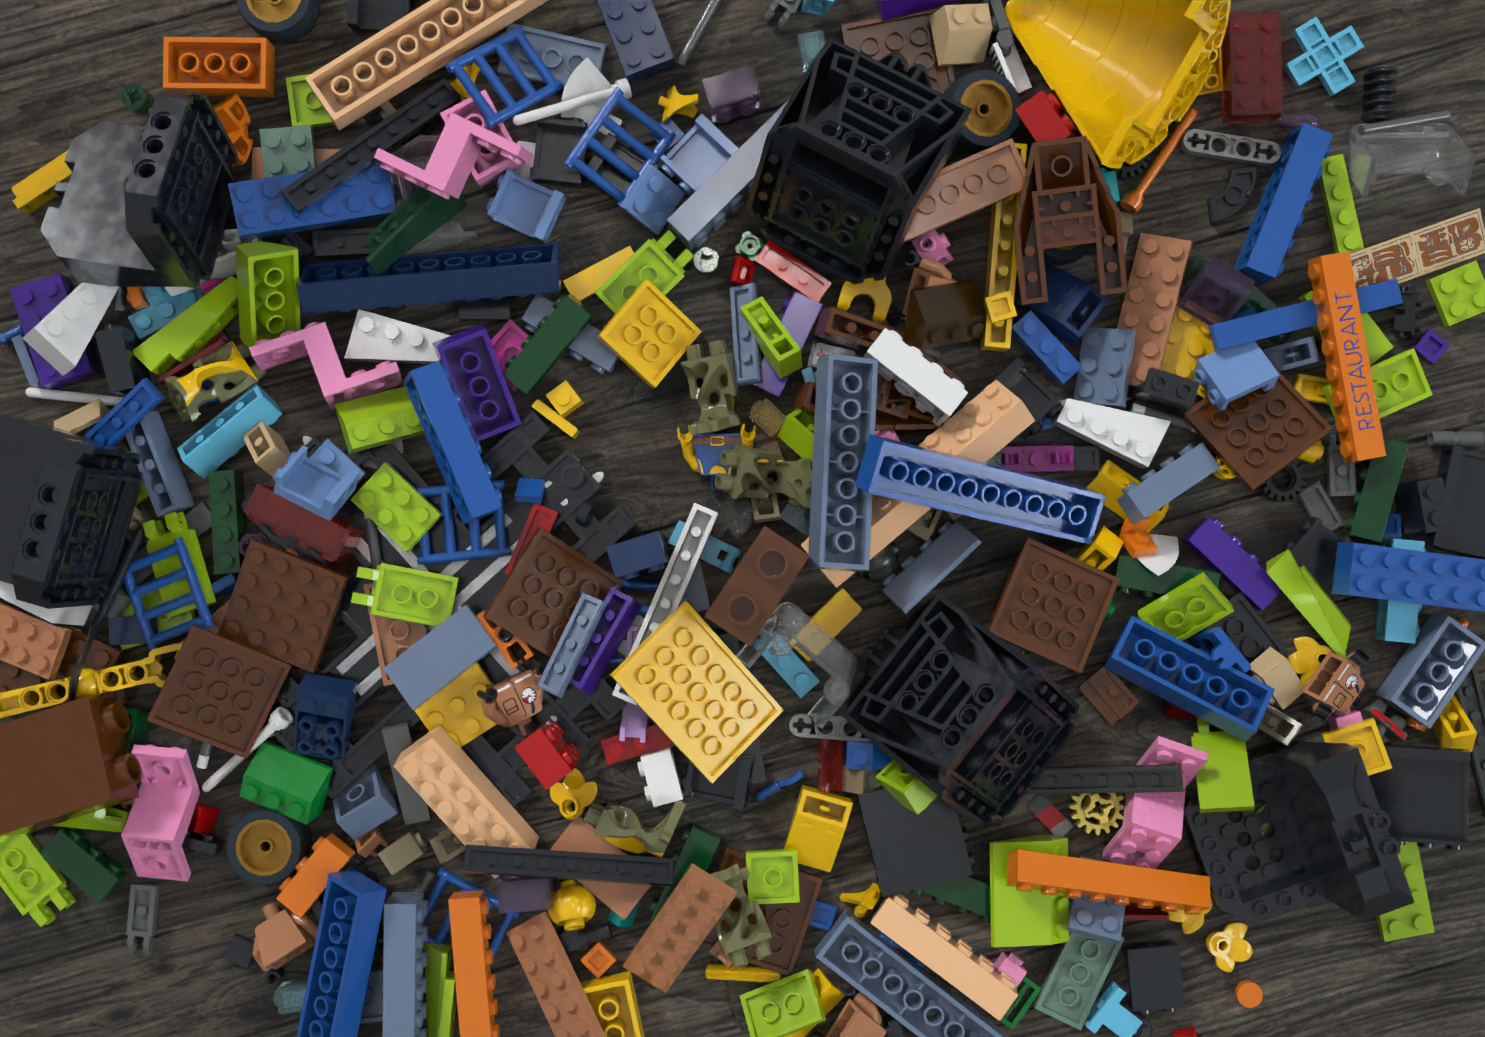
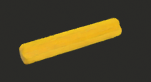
M707 964L705 970V977L707 979L773 983L780 980L781 973L759 966H743L735 969L733 965L728 968L724 964Z

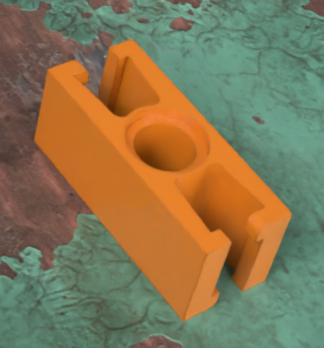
M486 610L476 615L498 645L497 648L511 669L523 663L522 659L516 660L510 649V646L516 642L527 653L524 656L525 660L537 654L533 647L514 635L510 642L504 641L501 638L502 628L499 626L495 627L490 620L483 617Z

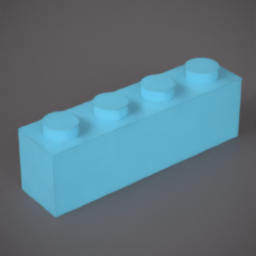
M254 384L177 448L182 461L204 479L208 476V472L216 471L221 464L230 457L235 456L246 445L242 436L259 421L262 420L269 426L277 421L282 412L276 401L260 386Z
M1384 539L1383 542L1384 547L1426 552L1424 541ZM1378 599L1375 639L1416 643V638L1420 631L1419 624L1417 623L1418 613L1421 611L1422 605Z

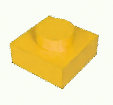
M1010 291L983 299L991 324L1017 316Z

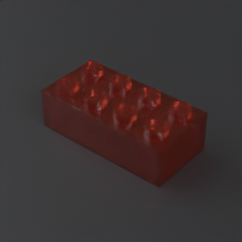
M1280 12L1229 13L1228 24L1221 45L1223 123L1273 122L1283 114Z
M257 483L243 511L251 515L250 521L261 526L265 524L274 527L272 532L284 538L289 536L297 539L296 544L305 549L319 550V556L333 562L336 560L340 562L342 559H350L363 531L335 517L328 521L273 493L275 486Z

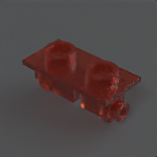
M821 739L820 744H818V763L822 764V768H818L817 786L820 792H829V790L842 792L843 740Z

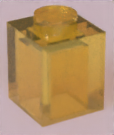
M768 398L763 402L759 399L749 409L752 412L749 419L770 439L781 429L786 419V416Z

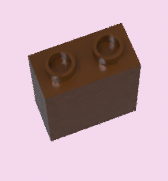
M764 526L704 617L748 646H751L810 555Z
M86 696L0 725V836L27 834L139 798L136 784L141 781L142 770L136 756L128 751L125 733L129 731L130 718L126 708L117 702L116 697Z

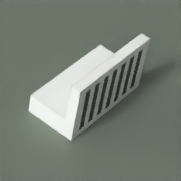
M998 42L992 44L988 52L995 71L1009 79L1016 88L1015 90L1018 92V95L1031 90V83L1015 44L1013 43L1011 47V54L1004 57Z

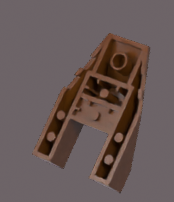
M1086 136L1032 143L1014 223L1020 305L1048 302L1043 249L1093 243L1097 294L1106 295L1128 292L1121 214Z
M834 307L821 310L814 335L866 353L885 328L889 331L893 330L902 337V341L908 346H914L919 349L927 361L938 364L944 370L943 373L951 379L955 378L962 383L961 378L942 363L931 358L925 353L924 349L906 340L904 333ZM879 373L877 374L875 430L939 428L932 422L934 419L932 414L927 411L922 413L915 407L917 403L912 396H903L895 387L896 382L893 379L888 381ZM810 381L800 384L794 409L815 415L816 383Z

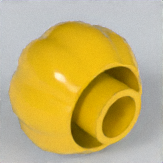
M575 880L562 882L561 887L551 894L547 902V911L551 920L559 926H564L566 931L584 928L585 922L593 917L596 909L593 894L584 886L576 885Z

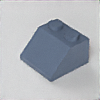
M374 763L332 799L337 824L354 841L398 814L395 798Z

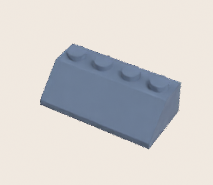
M947 521L937 530L939 535L933 541L930 538L919 547L921 552L915 558L909 556L900 565L903 569L896 576L893 573L882 582L884 587L881 591L902 613L906 614L982 543L958 521H953L952 523Z
M1432 612L1420 629L1416 643L1409 645L1376 693V696L1395 710L1430 729L1484 651L1485 642L1449 615Z

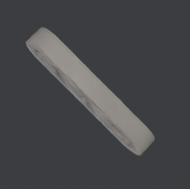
M1199 129L1189 130L1180 141L1182 150L1190 155L1257 166H1270L1277 162L1281 156L1279 145L1272 141ZM1192 136L1195 137L1196 142L1201 143L1208 138L1206 144H1197L1194 148L1191 147V142H1187ZM1218 139L1223 142V152L1213 150V140ZM1243 143L1248 146L1249 154L1247 156H1240L1238 154V144ZM1267 148L1269 149V153L1273 154V156L1269 159H1266V155L1261 153H1258L1255 156V158H1253L1256 151L1264 152Z
M797 713L789 721L790 731L798 737L872 742L866 736L860 737L862 733L859 730L855 735H846L843 728L848 721L842 716ZM798 718H803L804 723L812 724L811 718H816L814 723L815 733H810L811 728L804 727L802 732H798L797 727L793 726V723L798 722ZM822 720L832 722L833 728L830 733L823 734L819 731L818 725Z

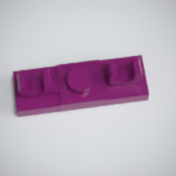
M1074 446L1003 447L997 452V466L1020 472L1075 471Z

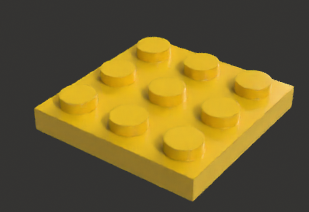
M646 279L597 337L651 388H656L685 353L686 346H690L702 331Z
M1179 297L1161 370L1195 381L1193 370L1198 359L1215 352L1208 326L1223 321ZM1199 385L1196 396L1204 399L1208 396L1202 385Z
M478 662L414 710L429 732L440 724L460 748L497 725L484 716L481 698L477 696L478 690L484 691L487 689L486 684L494 686Z

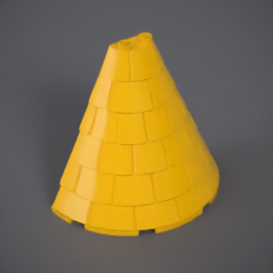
M1009 0L1004 11L1010 29L1021 42L1033 64L1038 67L1050 89L1055 91L1081 134L1087 137L1101 164L1109 168L1119 169L1123 162L1132 165L1153 151L1167 137L1169 124L1172 121L1180 122L1194 102L1213 67V64L1210 63L1211 53L1222 45L1228 24L1231 0Z

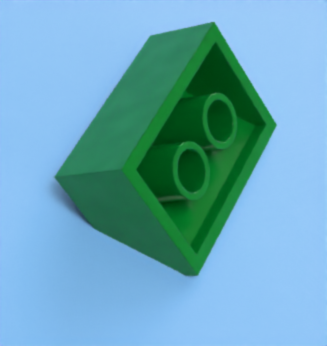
M264 741L244 773L239 797L270 810H275L282 815L307 825L323 813L333 768Z

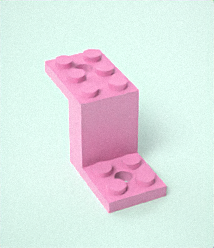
M451 112L425 170L380 148L377 149L374 158L382 162L380 167L448 200L450 195L457 199L459 198L482 146L495 154L500 150V155L518 165L522 161L530 165L534 155L521 145Z
M313 322L306 325L305 329L296 332L294 330L286 331L280 334L278 338L272 340L262 339L257 341L254 346L249 347L251 355L261 371L309 355L321 390L331 410L335 409L334 404L384 392L404 385L397 363H391L390 361L382 362L376 366V369L367 372L366 370L356 371L351 374V377L347 378L325 322Z
M1161 736L1156 738L1136 765L1181 764L1184 790L1183 792L1126 793L1123 825L1103 849L1102 859L1117 864L1157 868L1182 839L1186 786L1208 761V752Z
M134 744L131 753L136 756L140 763L142 783L138 791L139 798H136L121 837L137 877L188 882L191 871L182 848V843L198 802L200 790L187 750L179 747L166 748L151 744Z

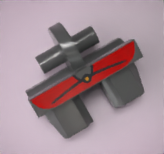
M1372 700L1367 707L1357 710L1361 712L1363 720L1374 718L1383 744H1392L1397 740L1405 741L1408 734L1404 732L1407 721L1397 714L1391 715L1389 718L1386 717L1384 713L1388 709V705L1383 700Z

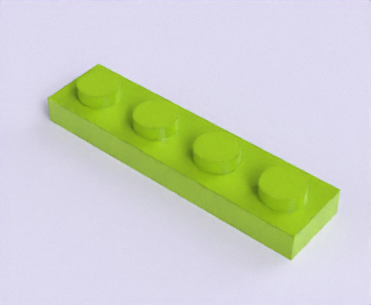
M1339 154L1323 158L1320 166L1323 168V171L1319 178L1335 254L1348 251L1351 254L1364 249L1344 156Z

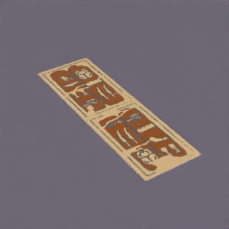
M1478 208L1351 253L1350 258L1356 289L1397 279L1399 284L1484 254L1485 228L1481 210Z

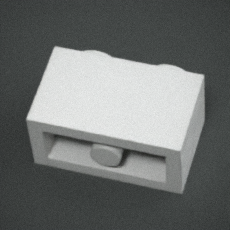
M669 747L641 755V761L637 762L640 776L646 777L648 786L644 787L647 801H652L653 807L682 800L684 793L681 790V781L672 748Z

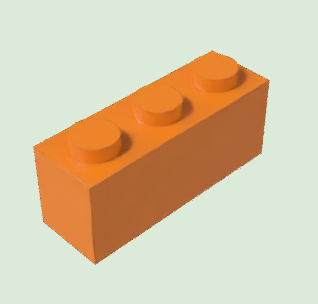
M333 833L326 838L321 836L312 847L315 852L310 858L305 856L295 869L298 872L293 879L289 876L279 887L282 892L276 899L299 918L303 917L326 890L329 873L340 872L356 853Z

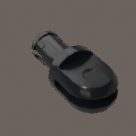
M606 922L605 924L589 928L585 926L584 928L572 931L563 930L558 934V937L566 954H572L588 950L591 943L608 938L611 939L613 935L610 923Z

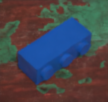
M1031 310L1012 326L1011 337L1057 387L1063 385L1082 368V365Z

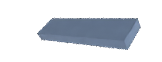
M754 283L730 287L735 381L738 386L763 382L761 348L740 311V307L757 299V289Z
M582 592L537 685L538 688L557 697H563L607 603Z

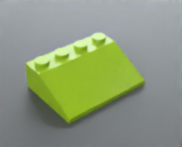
M1041 834L990 842L991 947L1040 946L1070 941L1069 931H1067L1069 898H1066L1064 893L1043 895L1041 890L1032 889V892H1020L1016 890V887L1007 886V854L1019 849L1068 856V838Z

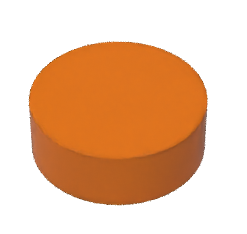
M1244 980L1235 988V997L1244 1007L1254 1008L1261 1003L1263 993L1255 982Z

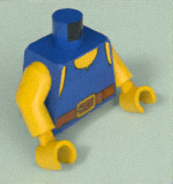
M743 424L740 433L697 434L692 436L690 425H688L689 432L687 434H681L679 427L677 428V436L681 441L685 460L693 471L700 473V476H711V491H723L715 486L716 475L718 473L728 474L730 467L723 466L720 461L722 450H734L735 444L753 448V439L756 436L757 430L755 425L752 432H746L744 430L745 424Z

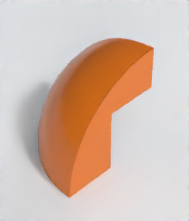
M234 94L215 105L213 109L238 152V163L232 164V166H239L247 161L252 149L253 139L249 138L248 125L251 123L249 114L239 96Z

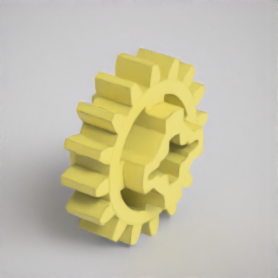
M1098 793L1070 794V797L1074 799V803L1068 804V807L1074 810L1070 817L1078 819L1075 824L1079 828L1084 826V831L1088 834L1092 829L1096 835H1100L1101 829L1108 834L1110 833L1109 826L1112 825L1117 828L1116 819H1123V816L1119 813L1125 807V805L1119 803V801L1124 799L1123 795L1108 793V796L1104 795L1101 797ZM1085 795H1086L1085 801H1084V803L1081 805V802H1082L1083 798H1084ZM1095 802H1099L1101 804L1098 806L1099 810L1097 812L1093 810V808H1095ZM1094 817L1098 823L1089 822L1085 818Z

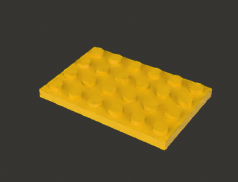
M686 601L610 674L620 687L712 784L783 712L782 707Z

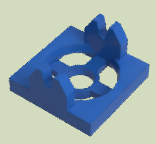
M1221 627L1201 630L1189 637L1198 650L1210 655V661L1220 660L1216 667L1218 670L1233 667L1246 673L1251 668L1249 662ZM1205 639H1208L1212 643V647Z

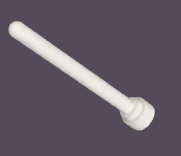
M623 78L615 81L611 88L515 115L513 123L515 125H522L607 100L616 87L624 92L623 96L626 99H630L632 97L630 85L627 79Z
M29 387L25 391V394L31 398L91 403L100 399L108 406H116L124 398Z
M278 707L270 714L269 723L260 731L249 755L276 730L286 729L293 722V716L286 708ZM235 754L203 783L202 790L204 792L211 791L245 758Z

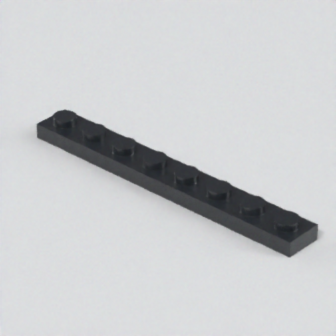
M443 78L280 191L281 196L298 215L378 160L374 158L378 148L386 152L391 151L438 118L441 112L459 103L461 96Z
M466 844L463 873L672 886L674 858Z

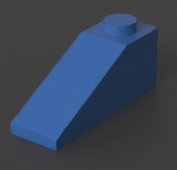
M845 741L844 764L848 769L883 770L893 760L873 742Z

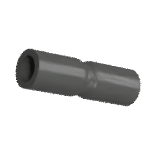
M1429 431L1427 443L1429 446H1482L1484 443V433L1482 431Z

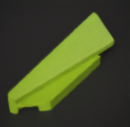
M229 276L135 348L133 354L151 372L161 376L168 372L177 360L183 363L201 352L239 313L237 279Z
M1289 549L1266 562L1267 574L1336 655L1345 658L1351 624L1304 565L1298 566Z
M108 807L52 826L123 832L130 812Z
M424 943V951L428 952L427 967H425V977L428 979L426 992L428 1037H454L457 995L455 972L450 970L452 945Z

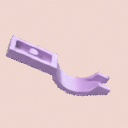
M630 626L627 632L626 658L630 654L641 626ZM625 701L627 705L623 708L619 741H625V737L640 738V742L645 743L648 715L638 705Z

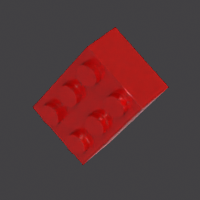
M1041 90L1015 109L1036 142L1079 137L1076 133L1079 129L1071 117L1063 113L1062 110L1065 109L1058 96L1051 92L1048 94Z
M550 719L514 747L546 790L572 772L580 761L578 749L573 743L570 742L568 744L562 737L564 735L562 728L557 722L552 723Z

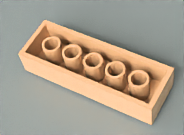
M440 724L401 752L393 767L465 846L467 844L535 849L539 839L536 832ZM492 875V876H493L494 879H496V878H497L498 876H500V875Z
M901 893L885 897L873 914L870 923L1000 1021L1018 996L1016 984L1014 983L1015 979L1005 971L999 974L993 967L994 964L983 955L977 957L971 951L973 948L962 939H959L957 942L950 935L951 931L940 923L937 926L933 924L929 919L930 915L919 907L915 910L909 906V900Z

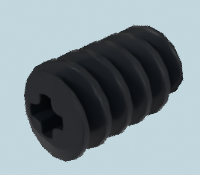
M1376 67L1369 69L1363 75V80L1366 82L1363 84V91L1365 93L1362 95V100L1365 102L1362 104V111L1365 112L1361 115L1363 122L1371 124L1392 120L1387 118V115L1394 114L1395 109L1388 108V105L1396 103V99L1388 98V96L1396 93V89L1389 88V85L1397 83V79L1390 77V75L1397 73L1396 68Z

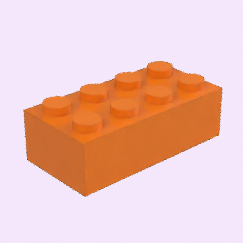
M164 37L163 88L166 91L174 88L202 92L207 97H230L234 94H237L239 97H274L275 47L267 38Z

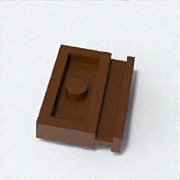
M1104 663L1086 678L1081 685H1078L1077 688L1107 723L1113 726L1115 722L1123 718L1140 702L1115 673L1104 668L1106 664Z

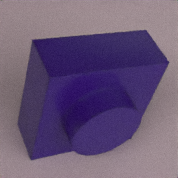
M1430 328L1422 334L1411 349L1414 348L1416 354L1427 364L1433 365L1450 344Z

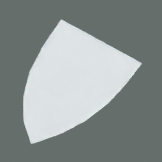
M587 57L570 75L564 87L561 102L611 88V84ZM606 100L592 105L601 109ZM573 110L561 113V117H572Z
M1149 534L1158 547L1155 555L1137 557V559L1159 576L1165 573L1175 564L1178 558V537Z

